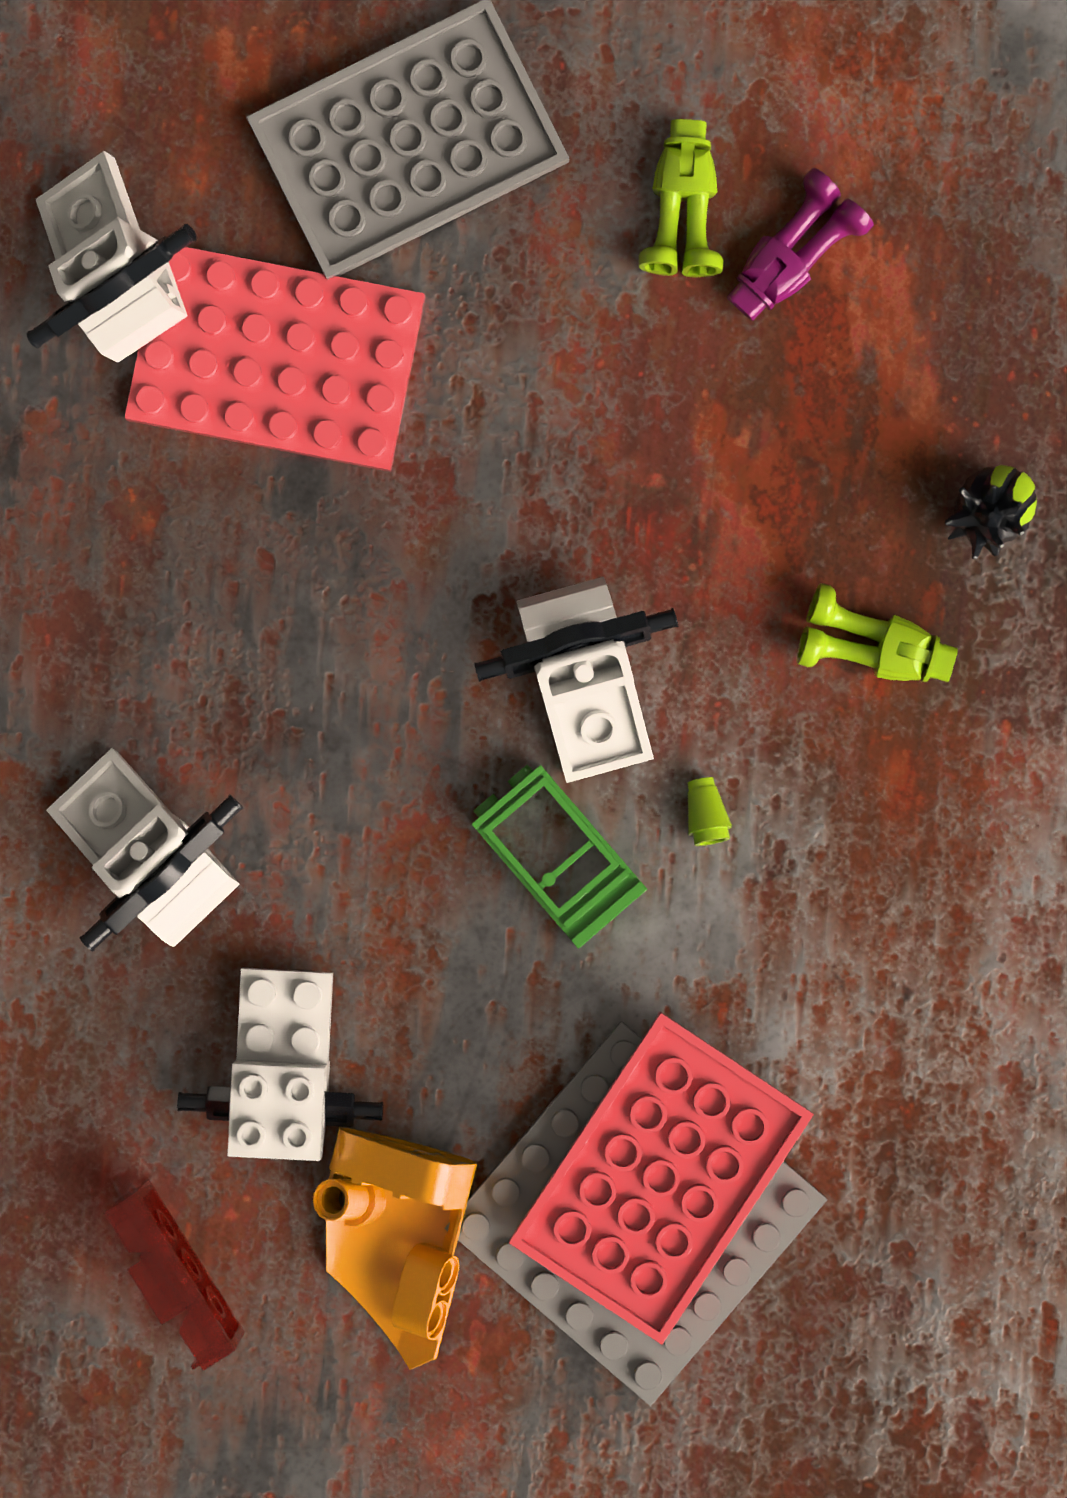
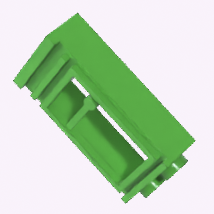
M527 764L507 781L513 788L500 800L492 794L473 811L478 819L472 823V826L579 949L648 889L545 769L540 765L533 771ZM544 786L590 840L553 872L545 873L542 881L538 884L492 830ZM595 845L610 862V865L558 908L543 889L546 886L554 885L556 877Z

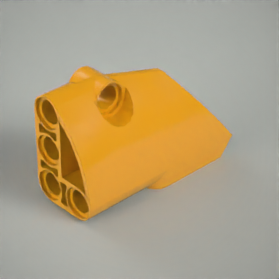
M341 1127L338 1130L329 1166L331 1170L329 1179L321 1182L313 1194L314 1209L319 1217L326 1220V1272L339 1282L369 1313L396 1347L408 1368L414 1369L437 1359L459 1271V1260L454 1256L477 1162L414 1142ZM341 1191L343 1192L345 1197V1203L343 1208L340 1206L339 1203V1195ZM449 1222H450V1225H449V1228H448V1231H447V1230L444 1229V1228H445V1227L449 1224Z

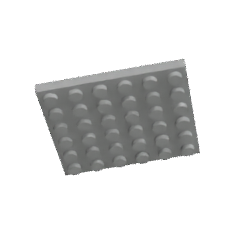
M620 1021L468 1198L458 1241L651 1407L828 1199L783 1161L662 1345L509 1244V1239L642 1039ZM449 1222V1224L444 1228V1229H446L447 1231H448V1229H449L450 1222Z

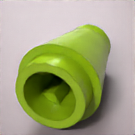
M705 777L687 782L689 790L688 836H693L694 845L706 846L729 840L728 829L732 828V824L717 786H715L714 778Z

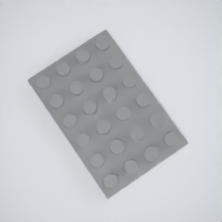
M482 0L247 116V120L327 280L359 267L569 163V156L491 0Z

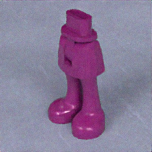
M812 168L804 177L803 186L806 196L798 212L774 237L763 236L747 259L742 273L736 278L739 284L727 296V299L751 321L765 308L771 311L775 304L790 297L811 280L808 271L838 240L848 235H865L874 225L871 217L858 204L850 199H845L836 208L828 222L795 253L792 249L799 239L841 197L840 190L835 183L817 168Z

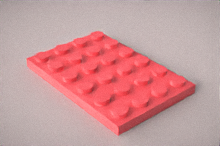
M185 247L176 253L169 261L188 316L138 349L125 419L167 429L391 472L425 293L338 276L327 280L325 274L189 247Z
M659 1012L509 1239V1244L662 1345L814 1114L662 1012Z

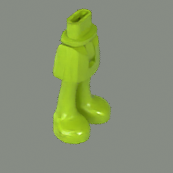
M689 119L671 120L670 137L664 140V149L658 161L652 188L653 192L660 197L658 233L653 247H647L639 254V268L643 271L664 276H672L677 273V232L681 201H686L687 203L686 247L683 256L682 274L686 277H707L720 274L723 270L724 260L722 256L716 251L709 250L706 238L708 200L717 193V177L710 152L711 142L706 140L707 123L705 121Z
M822 583L818 585L807 613L806 622L845 630L867 637L878 643L877 646H870L847 641L806 626L799 642L797 664L813 667L819 659L830 657L871 667L874 669L875 676L883 679L921 680L922 682H928L930 678L944 682L950 680L958 652L957 647L940 643L939 636L931 635L920 626L899 616L893 615L889 621H884L844 609L836 602V592L831 585Z

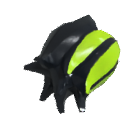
M1007 465L989 466L968 477L963 487L959 489L954 515L944 522L945 525L955 527L948 540L966 536L972 546L973 559L978 558L983 546L993 556H999L1004 543L1013 541L1020 535H1023L1029 528L1030 521L1035 515L1037 495L1035 494L1036 486L1032 479L1024 471L1019 472L1016 468Z

